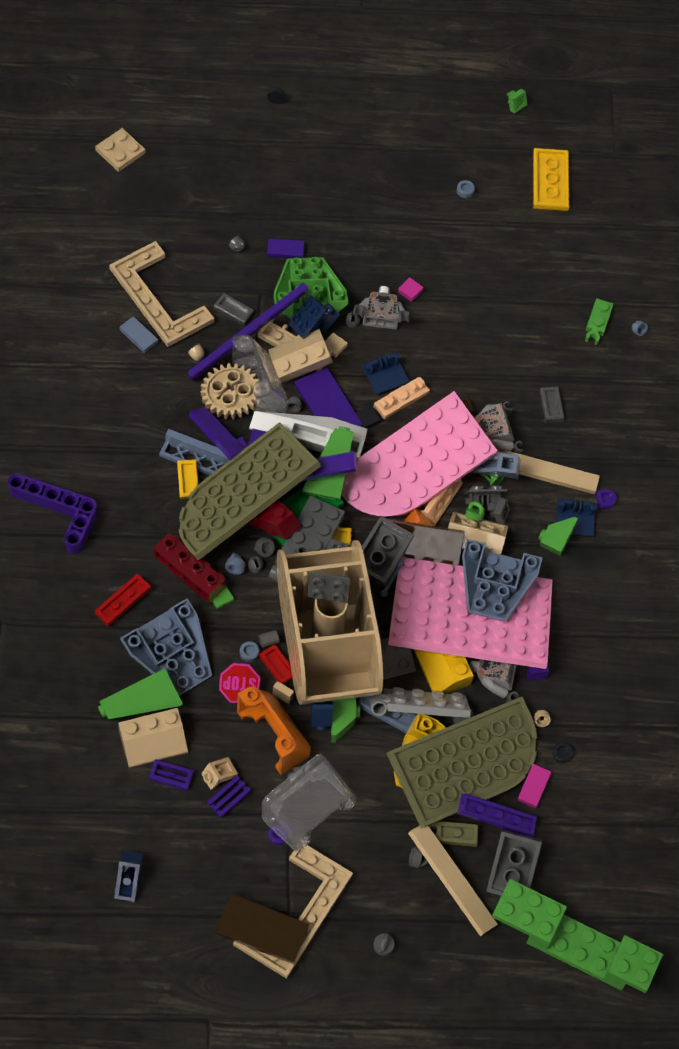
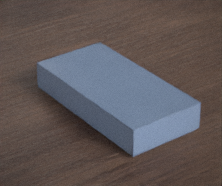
M134 316L120 326V331L144 353L158 343V339Z

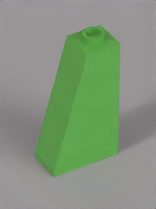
M340 426L339 429L335 428L320 457L350 452L354 432H351L350 428ZM345 474L307 480L302 494L340 501Z
M164 668L99 701L101 705L98 706L102 717L107 716L108 719L177 707L183 705Z

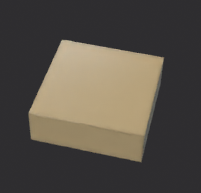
M332 333L325 340L327 349L333 350L332 356L335 358L347 347V342L335 333Z
M276 682L273 686L272 694L290 704L293 700L294 691L282 683Z

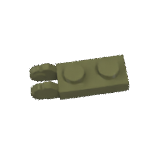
M443 821L428 825L431 830H437L434 835L441 844L477 847L478 825Z

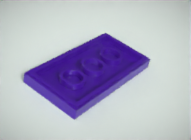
M327 367L294 381L296 389L313 416L332 417L362 427L361 421Z

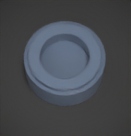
M464 180L458 183L457 194L460 197L470 198L473 196L475 186L472 182Z
M250 641L243 643L240 647L241 659L245 662L257 660L259 657L258 645Z

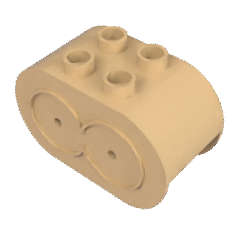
M354 540L351 547L285 555L283 549L278 550L277 578L280 606L292 678L299 705L380 695L383 689L381 641L368 571L360 542ZM309 571L350 578L351 586L348 603H337L332 600L307 597Z

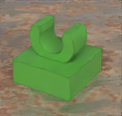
M520 89L517 92L512 90L507 93L511 112L516 113L527 106L526 91Z

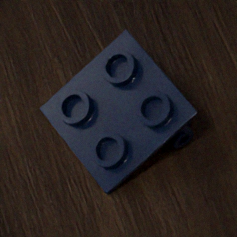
M310 295L303 302L300 309L291 317L288 324L304 339L325 313L326 309L320 301Z
M392 352L389 355L382 356L381 358L378 357L361 365L376 395L410 382L398 361L400 360L398 352Z
M558 498L556 523L576 517L578 521L572 534L594 537V519L597 504L593 501L586 502L582 500L577 501L576 499Z

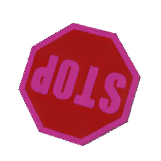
M232 663L220 674L219 690L230 703H237L238 693L246 688L255 687L259 689L260 676L250 664Z

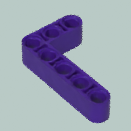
M21 474L9 476L7 482L11 496L73 517L64 537L65 547L71 554L79 553L83 549L97 518L96 501L90 497ZM51 496L56 497L55 499H49ZM69 502L74 503L73 505H67ZM87 508L92 509L91 511H85ZM80 524L85 525L84 527H78ZM72 540L78 541L77 543H70Z

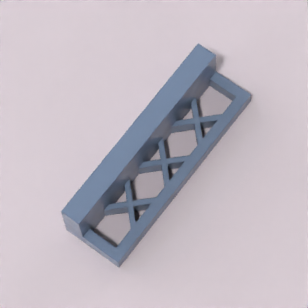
M170 429L165 434V443L159 453L160 457L176 463L177 461L185 460L183 455L193 454L194 460L198 463L197 471L207 475H211L229 461L218 447ZM168 446H172L177 449L178 453L169 454L166 453ZM208 460L211 461L213 466L206 468L200 462Z

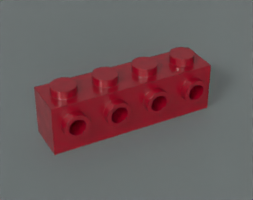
M168 533L153 547L154 557L209 604L226 588L223 574L219 571H214L206 560L200 559L197 561L187 547L183 545L179 537H174Z

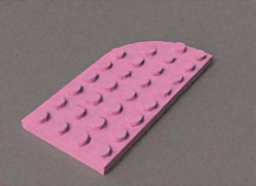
M453 391L359 457V459H356L357 471L345 473L341 495L351 506L370 516H382L384 518L402 516L424 505L494 456L498 451L455 391Z

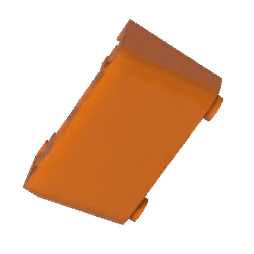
M255 687L246 688L238 693L237 713L243 720L246 717H251L256 723L265 718L278 736L275 748L280 759L275 768L280 775L309 758L311 753L309 743L276 696Z

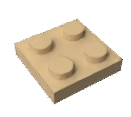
M123 128L95 146L96 151L118 172L145 154V149Z

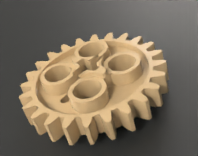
M228 363L227 368H224L223 365H220L221 370L213 368L214 374L208 372V378H204V384H201V397L206 408L211 410V414L217 411V417L224 414L225 419L228 418V415H231L232 419H234L235 415L238 414L242 418V412L248 415V409L254 410V404H259L258 398H261L260 380L257 379L256 373H251L250 368L245 371V365L238 368L237 363L234 367H231L230 363Z

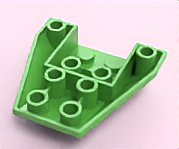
M323 257L286 260L274 291V303L276 304L303 282L308 287L305 295L282 312L291 319L310 295L320 301L323 307L329 302L337 312L348 305L345 287Z

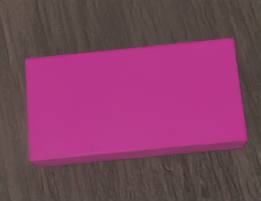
M533 764L517 801L536 809L551 771Z

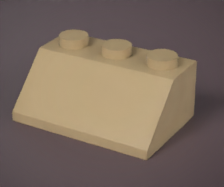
M320 329L308 333L304 339L298 337L268 350L281 383L333 363Z
M453 512L448 526L449 529L464 531L463 549L466 540L470 539L486 543L485 551L501 555L508 526L487 520H470L466 518L465 514Z
M178 708L118 723L129 768L154 762L155 759L163 760L188 753Z

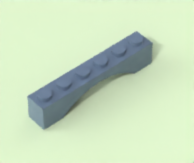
M496 453L469 473L518 479L521 459L519 455Z

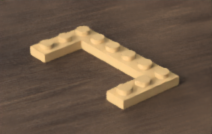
M155 241L110 264L109 268L166 346L169 347L214 323V317L204 305L176 321H172L137 274V272L165 258L164 251Z
M301 841L289 857V861L323 882L298 919L308 923L309 927L294 965L238 942H233V946L286 979L353 875L351 871Z

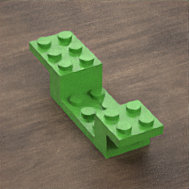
M509 879L492 914V918L529 935L527 944L621 991L625 984H628L644 993L647 992L663 956L662 953L624 935L621 942L614 940L564 915L567 906Z

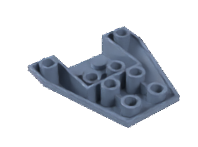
M467 539L462 555L467 613L506 622L538 577L543 557L523 553L522 560L485 551L486 543Z
M188 598L140 628H136L120 638L129 655L151 674L165 668L179 696L212 676L199 618Z

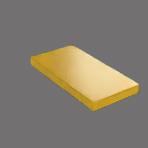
M534 148L533 209L569 210L568 150Z

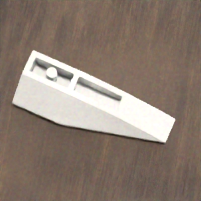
M261 411L254 412L249 427L250 430L257 429L267 432L280 422L305 448L321 453L334 429H339L340 426L350 428L351 432H354L350 452L354 451L356 453V459L360 457L367 433L366 428L332 417Z

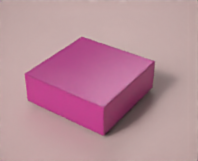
M409 277L398 288V293L412 302L423 291L424 287Z

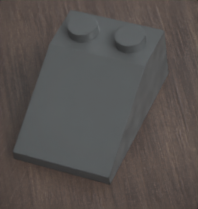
M380 516L362 545L369 581L385 589L398 563L402 560L414 534Z
M503 829L486 892L502 896L509 879L530 888L542 839Z

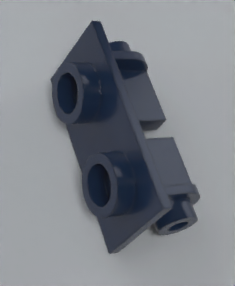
M329 302L324 306L326 309L325 313L310 332L320 329L323 336L340 316Z

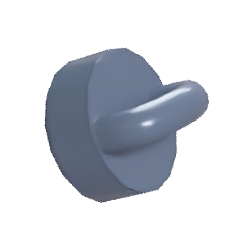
M233 553L227 559L225 568L229 573L239 575L244 572L245 562L237 553Z

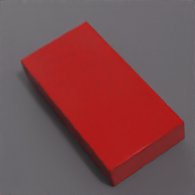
M275 644L259 654L260 660L277 682L285 685L293 680L290 663Z

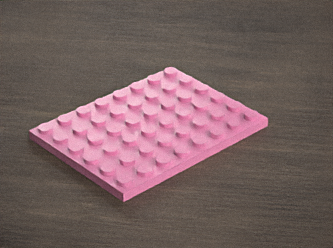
M406 557L402 558L401 561L404 564L397 574L388 645L542 669L547 668L552 579L537 577L508 620L503 622L467 613L463 566Z

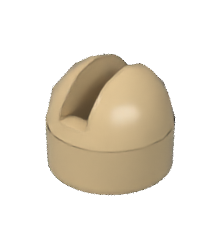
M200 344L194 346L188 352L191 358L197 361L204 357V349Z
M538 710L535 713L534 720L537 726L546 727L550 724L551 719L548 711Z

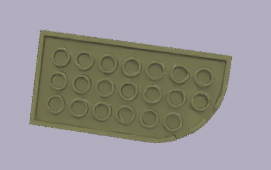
M279 422L242 450L236 457L208 476L188 496L189 501L185 507H182L179 516V534L183 543L197 561L317 470L321 466L320 463Z
M519 697L393 749L386 754L420 827L423 828L458 813L460 798L463 793L488 800L519 784L526 777L530 767L533 766L536 757L535 740L537 739V733L523 697Z

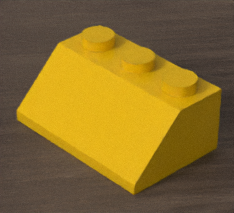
M413 649L432 691H441L446 694L471 685L474 675L465 657Z

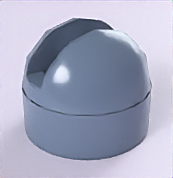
M637 320L632 324V331L636 335L643 336L647 332L648 325L645 322Z

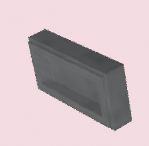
M225 293L222 294L214 305V310L243 326L246 325L254 314L253 309Z
M540 388L539 392L545 423L563 422L564 414L559 388Z

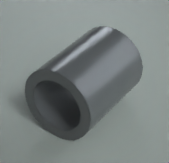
M276 630L258 635L262 648L280 643Z

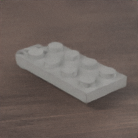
M395 687L393 689L384 688L383 694L373 695L369 699L371 711L376 716L385 714L387 708L388 711L462 718H470L471 714L466 696L457 692L444 694L441 691H432L431 693L420 689L408 691ZM377 703H382L380 706H374Z

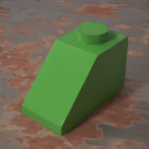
M572 517L548 525L546 530H542L538 538L541 540L540 546L561 556L577 524L578 518Z
M356 698L332 701L331 743H336L355 725L356 717H360V705H356Z

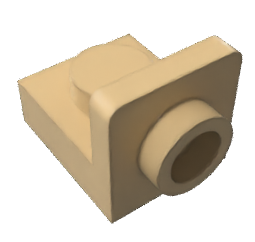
M228 757L209 763L202 772L203 779L210 790L215 789L221 782L235 778L238 774Z

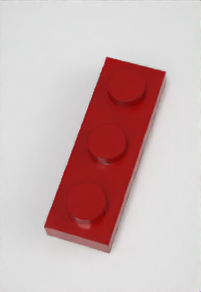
M136 574L95 610V615L109 627L149 592L151 586L140 575Z

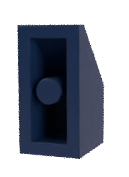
M332 702L312 703L311 726L315 727V730H327V726H332Z
M123 850L119 860L114 899L135 902L142 871L143 853Z

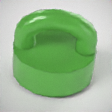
M471 502L466 509V518L482 521L485 514L484 507L479 502Z

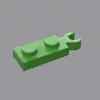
M596 298L586 328L588 333L586 334L585 342H588L589 338L592 337L595 339L594 345L598 344L600 335L603 336L613 303Z

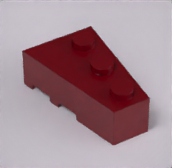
M276 500L246 523L254 529L266 530L267 533L283 539H287L301 528L293 512L279 500Z

